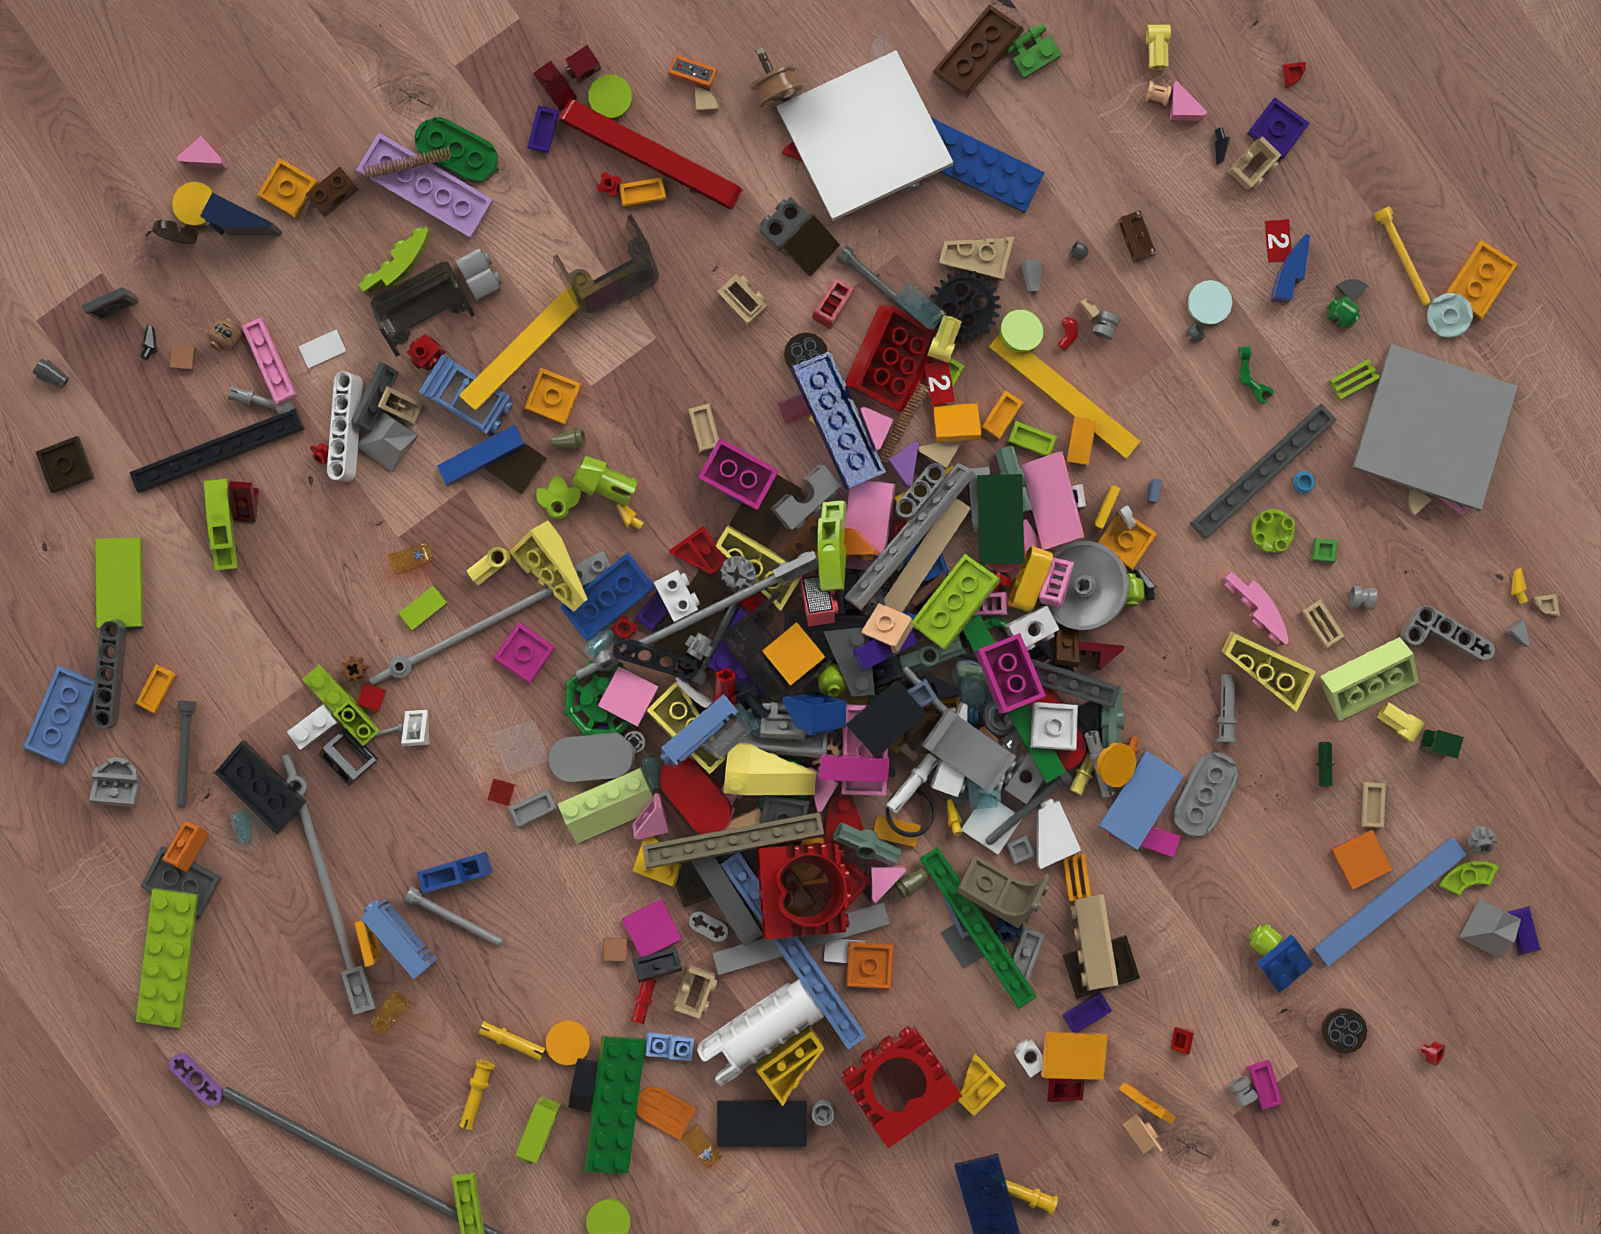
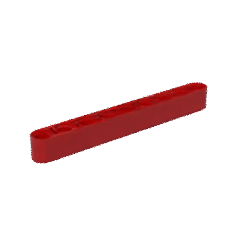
M568 100L559 117L561 122L728 209L733 210L743 191L735 183L575 100Z

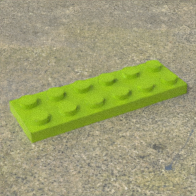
M157 888L152 889L136 1022L180 1028L183 1025L199 894Z

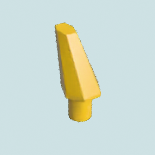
M618 503L616 508L627 528L632 525L640 530L644 522L635 517L636 513L628 506L625 507Z
M1519 567L1513 571L1511 595H1516L1519 604L1527 602L1528 599L1524 592L1527 587L1522 568Z
M949 799L947 800L948 827L952 828L954 836H960L962 834V820L954 801Z

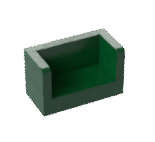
M1426 729L1420 750L1445 758L1458 759L1464 737L1441 730L1432 731Z

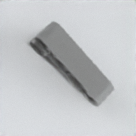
M1431 606L1415 608L1400 632V638L1406 645H1419L1430 633L1475 660H1488L1495 653V647L1489 640ZM1422 610H1425L1428 614L1426 622L1420 619ZM1442 621L1447 625L1445 633H1442L1439 629ZM1411 629L1417 633L1415 641L1409 638V631ZM1461 633L1466 636V643L1464 645L1458 639ZM1472 646H1483L1482 650L1485 651V653L1480 654L1481 650Z

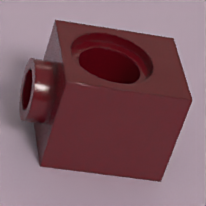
M588 45L565 59L568 65L565 68L571 79L576 77L579 83L601 70L599 61Z

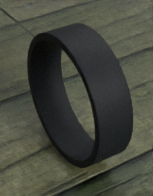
M917 788L915 793L925 797L932 810L931 821L923 830L906 832L899 829L893 823L889 808L886 806L887 822L892 830L901 836H920L931 827L935 819V803L932 797L921 788Z

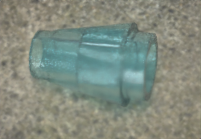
M606 627L585 642L586 645L583 649L595 660L600 652L607 650L616 635Z
M658 755L642 758L640 767L650 785V789L661 788L659 777L662 769V760H659Z
M246 809L230 813L228 822L239 843L251 842L253 838L250 814L247 813Z

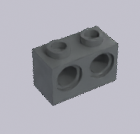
M791 197L787 201L783 199L776 206L775 209L777 211L772 216H766L760 223L762 226L760 233L779 251L782 249L780 244L809 215ZM788 210H794L797 216L794 219H788L785 217V213ZM773 226H779L782 232L779 235H772L769 230Z

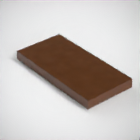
M989 4L937 65L933 73L967 98L1023 33L1024 29Z

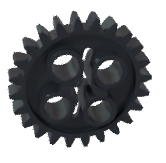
M967 270L964 271L963 276H960L959 272L956 271L955 278L947 274L948 281L945 282L940 279L942 287H934L938 294L930 295L931 299L935 300V303L929 304L930 308L935 309V311L930 313V316L937 317L933 321L934 325L941 324L942 318L945 315L944 308L947 305H954L956 311L951 317L956 318L962 310L960 304H965L972 290L976 289L975 295L968 303L970 309H965L959 319L963 321L965 317L971 316L975 319V322L971 327H965L961 322L955 339L956 342L960 336L963 343H965L966 338L970 336V339L974 342V335H978L982 339L983 330L990 333L988 326H996L992 319L1000 317L995 312V310L1001 309V305L995 304L996 301L1000 300V296H993L997 288H989L992 284L991 280L984 283L985 275H981L978 279L976 271L971 276L968 275ZM965 286L968 289L967 294L961 297L955 294L957 287ZM978 297H983L987 301L986 305L982 308H977L974 305Z

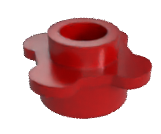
M604 172L601 174V182L597 185V191L599 193L604 192L610 197H615L622 180L619 176L614 177L608 172Z
M320 443L317 447L312 445L310 450L313 452V459L317 463L327 464L329 446Z
M623 615L619 618V622L612 626L611 631L621 638L630 639L633 632H637L638 625L631 623L628 617Z

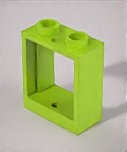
M540 1096L534 1106L516 1152V1156L520 1157V1161L527 1164L538 1162L559 1112L560 1103Z

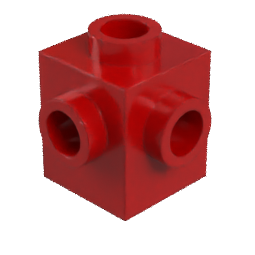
M425 333L420 338L415 339L410 344V349L406 352L411 357L409 361L417 369L423 368L428 371L433 369L441 355L446 353L431 336Z

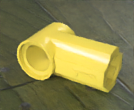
M1147 25L1146 27L1149 69L1162 70L1168 68V45L1171 39L1170 25Z
M944 315L927 356L949 363L955 347L954 341L962 321Z
M493 548L486 556L470 567L467 572L471 579L480 586L502 567L507 566L510 563L511 555L504 548ZM500 551L503 553L504 559L502 563L497 564L494 556Z
M1387 702L1381 708L1377 716L1380 721L1396 730L1400 737L1410 743H1414L1426 725L1420 719L1411 714L1407 715L1390 702Z

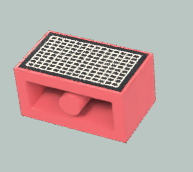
M819 575L801 577V592L808 627L835 623V614H838L837 600H832V595H835V591H822Z

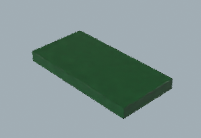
M1022 474L977 475L979 564H1024Z

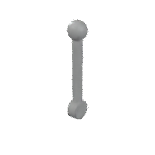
M404 723L382 730L374 737L398 730L403 732Z

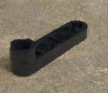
M623 637L618 638L613 645L615 657L626 662L683 679L695 677L698 671L697 661L694 659V656L688 653L682 655ZM623 644H626L627 649L633 651V647H637L635 657H631V651L625 650L624 653H620V649L617 647H622ZM641 650H648L651 653L650 659L641 660L638 656ZM662 657H670L673 663L668 667L662 666L660 664ZM687 663L691 664L690 669H685L682 666H686Z

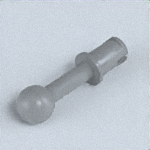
M231 386V392L229 391L228 400L245 403L248 407L253 403L272 408L278 414H284L294 409L293 403L290 400L277 406L272 399L254 395L253 389L248 391Z

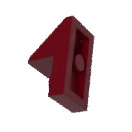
M551 60L533 73L559 111L566 106L569 99H577L574 91Z
M230 481L228 490L233 520L256 522L258 488H253L251 482Z
M1079 641V651H1082L1081 655L1095 656V652H1098L1097 670L1102 669L1124 650L1123 645Z
M1049 1078L1047 1102L1082 1101L1085 1079Z

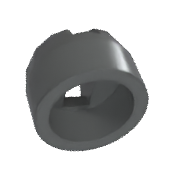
M1077 240L1071 249L1070 257L1081 260L1088 255V247L1083 242Z
M1195 323L1187 329L1186 337L1191 336L1192 338L1189 341L1196 343L1205 338V333L1200 325Z

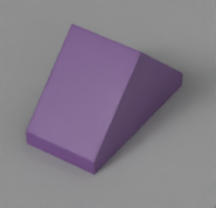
M916 441L888 461L908 488L912 486L919 446V442Z

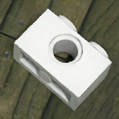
M1040 606L1003 626L1008 637L1021 633L1027 651L1035 647V642L1041 639L1044 642L1055 636L1054 632L1059 630L1048 606ZM1031 624H1034L1036 627V633L1033 636L1028 632Z

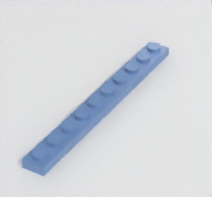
M737 852L720 865L762 924L758 878L741 853ZM799 937L772 939L847 1049L849 1050L867 1037Z

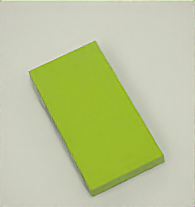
M142 538L95 539L97 627L101 628L104 622L116 619L123 621L126 627H143Z
M964 554L912 620L913 627L946 651L999 584L1000 578Z

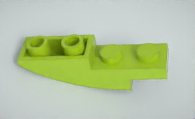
M426 226L415 229L407 240H400L394 244L393 250L390 251L394 260H387L380 265V270L374 274L369 273L362 278L359 286L367 296L384 284L392 290L409 275L429 244L432 233Z
M227 478L205 480L207 526L215 571L238 568Z
M845 501L823 502L822 518L818 519V565L822 591L844 590L847 550L844 546L847 506Z
M320 663L302 679L362 746L380 732L361 706L357 704L347 690Z

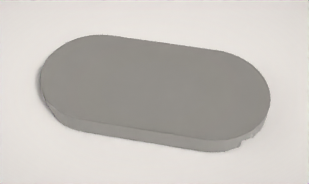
M619 733L565 737L558 740L549 752V765L552 772L559 779L566 782L617 778L627 773L635 760L632 744Z
M1211 752L1200 757L1195 763L1173 809L1175 825L1184 834L1198 837L1211 832L1215 828L1238 782L1236 764L1229 756L1223 753Z

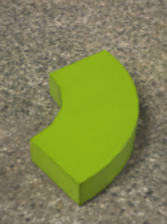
M1485 861L1465 862L1449 870L1440 880L1438 886L1460 896L1471 885L1484 884L1490 886L1499 866Z

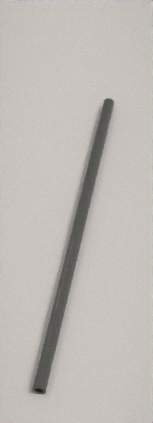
M228 1086L223 1091L222 1097L459 1223L457 1209ZM483 1223L485 1234H504Z

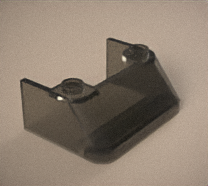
M632 215L627 216L626 228L633 238L627 246V252L631 260L593 280L591 275L584 269H576L568 273L558 254L553 256L555 271L578 310L585 318L592 319L654 286L658 281L659 271L650 246Z
M441 262L376 296L370 303L378 328L396 357L400 355L397 345L408 341L411 334L410 328L440 312L449 309L451 313L459 314L467 309L471 317L475 316L470 301L448 262Z
M779 590L758 604L723 634L725 645L764 695L774 703L783 701V697L792 695L819 677L834 661L832 658H829L818 667L814 666L790 686L762 650L776 640L766 627L773 621V613L768 606L781 595Z

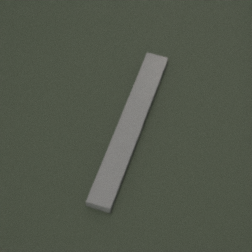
M957 463L844 598L847 602L860 610L867 604L976 475L973 470Z
M884 902L845 913L849 915L850 925L844 933L798 937L806 949L888 925L890 922ZM763 938L757 939L747 946L740 944L712 953L719 975L783 956L772 939L765 940Z

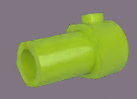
M585 455L576 471L572 485L589 496H592L593 492L626 507L630 501V495L612 486L633 494L638 483L634 477L631 479L606 467L607 462Z

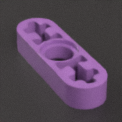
M179 1053L171 1058L169 1062L170 1070L206 1105L214 1106L223 1100V1088L188 1054ZM184 1059V1067L178 1068L177 1060ZM191 1067L194 1068V1070L190 1071L186 1076L184 1075V1073H186L188 1069H190ZM194 1073L202 1076L203 1081L201 1085H194L192 1083L191 1076ZM208 1082L210 1085L206 1087L207 1089L201 1091L200 1089ZM215 1090L217 1092L216 1098L209 1099V1091Z

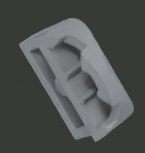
M119 757L109 758L106 760L107 762L94 769L92 773L94 780L89 798L91 804L136 807L140 789V777L128 760Z

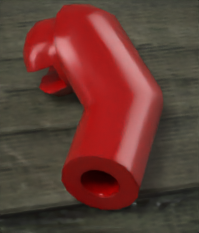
M1065 317L1062 320L1065 336L1057 344L1064 351L1078 337L1077 321L1070 317Z

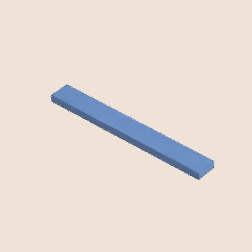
M1450 837L1313 947V949L1329 967L1467 855L1453 837Z

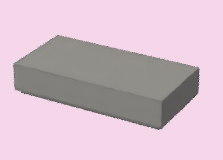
M547 789L508 807L518 828L557 810L558 807L550 789Z

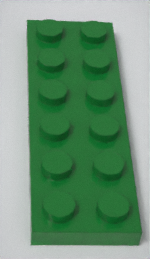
M601 1036L584 1162L585 1172L629 1173L646 1039Z

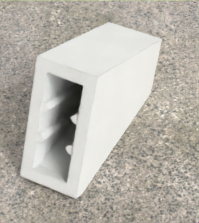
M1053 799L1040 803L1041 808L1037 809L1036 863L1040 869L1081 851L1060 802L1057 800L1053 802Z

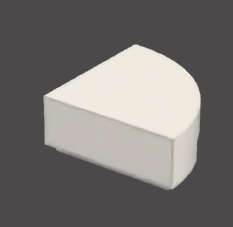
M1125 506L1117 511L1129 530L1136 526L1137 522L1133 519V513L1129 506Z

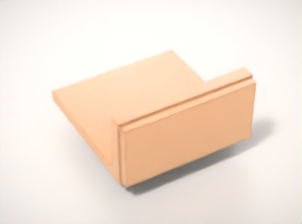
M878 603L861 633L890 645L892 653L898 654L914 625L910 616Z
M1136 1114L1123 1123V1126L1143 1154L1154 1146H1157L1160 1152L1163 1151L1155 1140L1159 1136L1149 1122L1144 1124Z

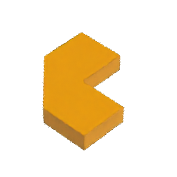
M1122 1083L1119 1090L1159 1118L1173 1124L1176 1119L1175 1115L1163 1106L1150 1100L1136 1088L1127 1083Z

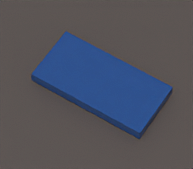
M628 552L583 588L588 600L576 611L573 612L565 604H562L560 609L586 642H588L654 590L656 586Z

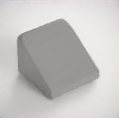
M1522 619L1516 620L1505 632L1519 647H1528L1530 642L1525 623Z

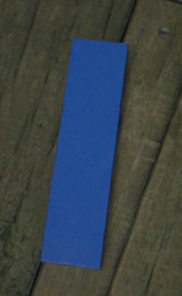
M513 425L437 465L445 485L450 486L526 445L517 426Z

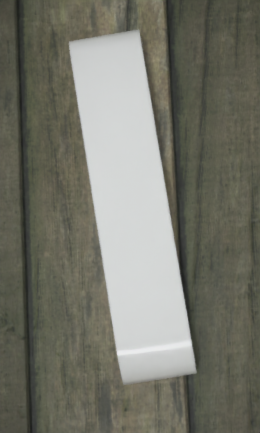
M345 371L339 372L334 379L327 474L333 480L350 482L356 475L359 426L351 421L362 400L363 382L358 375Z

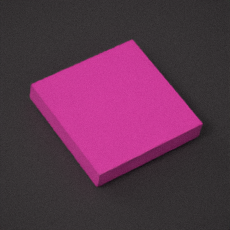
M518 622L494 656V659L531 684L556 647L521 622Z
M662 898L622 918L640 957L653 954L682 939Z

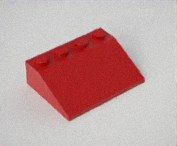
M879 305L843 386L902 413L906 405H908L907 402H910L909 399H912L911 396H914V390H917L916 387H919L918 384L923 383L926 376L924 364L932 363L933 357L927 355L933 338L936 337L938 331L893 306Z

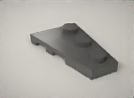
M863 628L823 631L852 697L875 695L872 667L861 671L852 651L869 642V636L861 633Z

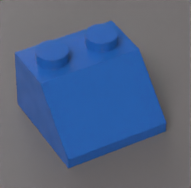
M819 692L783 697V703L796 728L805 731V734L818 735L820 731L836 732V729L845 728L847 701L826 696Z

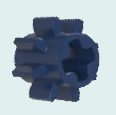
M998 918L995 925L997 927L995 933L998 934L1001 940L1014 942L1015 937L1021 938L1023 923L1017 928Z

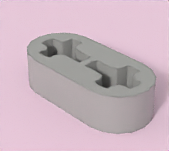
M701 910L695 911L690 915L689 925L694 931L716 942H721L727 938L729 929L723 921ZM699 915H702L703 921L706 922L708 926L706 927L702 924H700L698 927L695 926V920H693V917L698 918ZM710 925L718 928L719 925L722 926V931L725 934H720L718 937L714 936L715 931L709 928Z

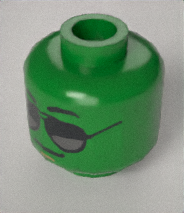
M1346 296L1341 297L1339 300L1335 297L1326 307L1329 309L1327 319L1339 329H1345L1346 327L1350 329L1361 316L1359 314L1360 307Z

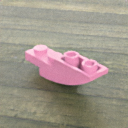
M1232 571L1227 572L1222 578L1225 582V588L1233 594L1236 592L1242 597L1240 601L1249 609L1251 607L1254 608L1248 615L1252 618L1251 623L1259 630L1264 629L1269 634L1267 636L1268 639L1275 645H1286L1289 640L1283 619L1264 589L1255 580L1249 581L1246 585Z

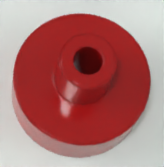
M894 520L890 523L889 537L891 540L899 533L897 529L901 530L907 522Z
M993 570L992 573L1001 580L994 590L999 592L1003 585L1009 588L1013 580Z
M1436 1041L1431 1046L1424 1044L1421 1052L1427 1054L1426 1062L1437 1066L1444 1056L1445 1045Z

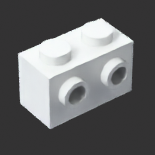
M676 570L654 582L675 623L699 611L697 606L700 605V602L695 593L690 594L687 588L690 582L685 573L680 574Z

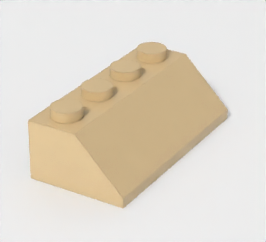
M1104 894L1074 900V905L1070 906L1072 919H1076L1077 928H1074V936L1076 942L1080 941L1081 947L1077 954L1079 964H1083L1085 972L1081 973L1083 987L1087 986V991L1118 986Z

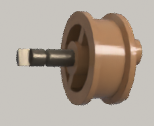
M764 48L755 49L766 73L750 85L751 90H755L759 97L758 105L760 108L771 106V109H774L783 103L782 100L788 97L791 99L802 94L803 84L798 82L795 77L794 65H787L774 70Z

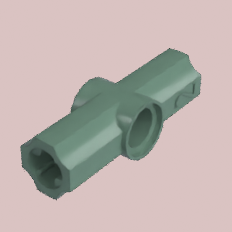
M1009 446L999 449L994 453L1001 474H1022L1023 513L1032 510L1026 490L1025 475L1022 468L1019 467L1014 447Z
M958 635L946 651L937 644H932L900 656L902 668L907 666L912 672H916L962 655L966 651L962 639ZM929 649L936 653V659L933 662L928 661L925 656Z
M1122 686L1120 687L1114 708L1102 705V709L1099 712L1102 748L1107 749L1111 746L1109 744L1113 742L1121 743L1122 740L1121 729L1124 727Z
M841 822L833 835V840L856 850L857 856L861 859L869 860L874 858L893 867L901 855V849L879 840L877 833L872 830L865 829L860 831Z

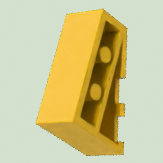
M808 1025L800 1031V1034H795L786 1040L785 1044H780L770 1054H766L755 1063L757 1073L782 1106L793 1089H796L806 1071H809L820 1056L824 1046L812 1027Z

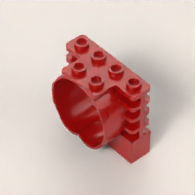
M838 842L756 849L763 939L846 932L850 922L849 915L845 914V910L849 909L848 905H851L852 900L851 893L847 891L846 882H849V870L845 868V864H841L840 860H843L844 854L843 848L839 846ZM806 863L818 867L824 872L830 884V897L826 906L819 913L811 917L792 915L785 909L783 904L787 891L782 884L781 878L787 869L796 864Z
M907 1026L898 1033V1038L896 1035L892 1038L890 1035L879 1042L880 1046L875 1050L870 1048L861 1054L862 1059L859 1060L858 1066L854 1067V1065H851L842 1072L841 1081L870 1120L873 1128L887 1148L896 1144L963 1097L961 1091L915 1026L912 1028ZM892 1058L912 1060L920 1066L926 1077V1091L924 1095L919 1098L909 1099L905 1108L901 1111H892L882 1106L877 1101L872 1089L873 1076L882 1063Z

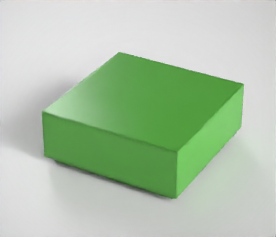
M1314 538L1312 561L1335 563L1338 541Z

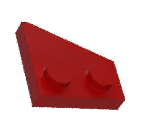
M704 526L669 550L670 554L679 557L710 575L721 569L723 563L727 560L726 556L716 547V542Z
M838 794L829 798L824 843L837 842L833 840V835L841 822L857 830H864L852 795Z

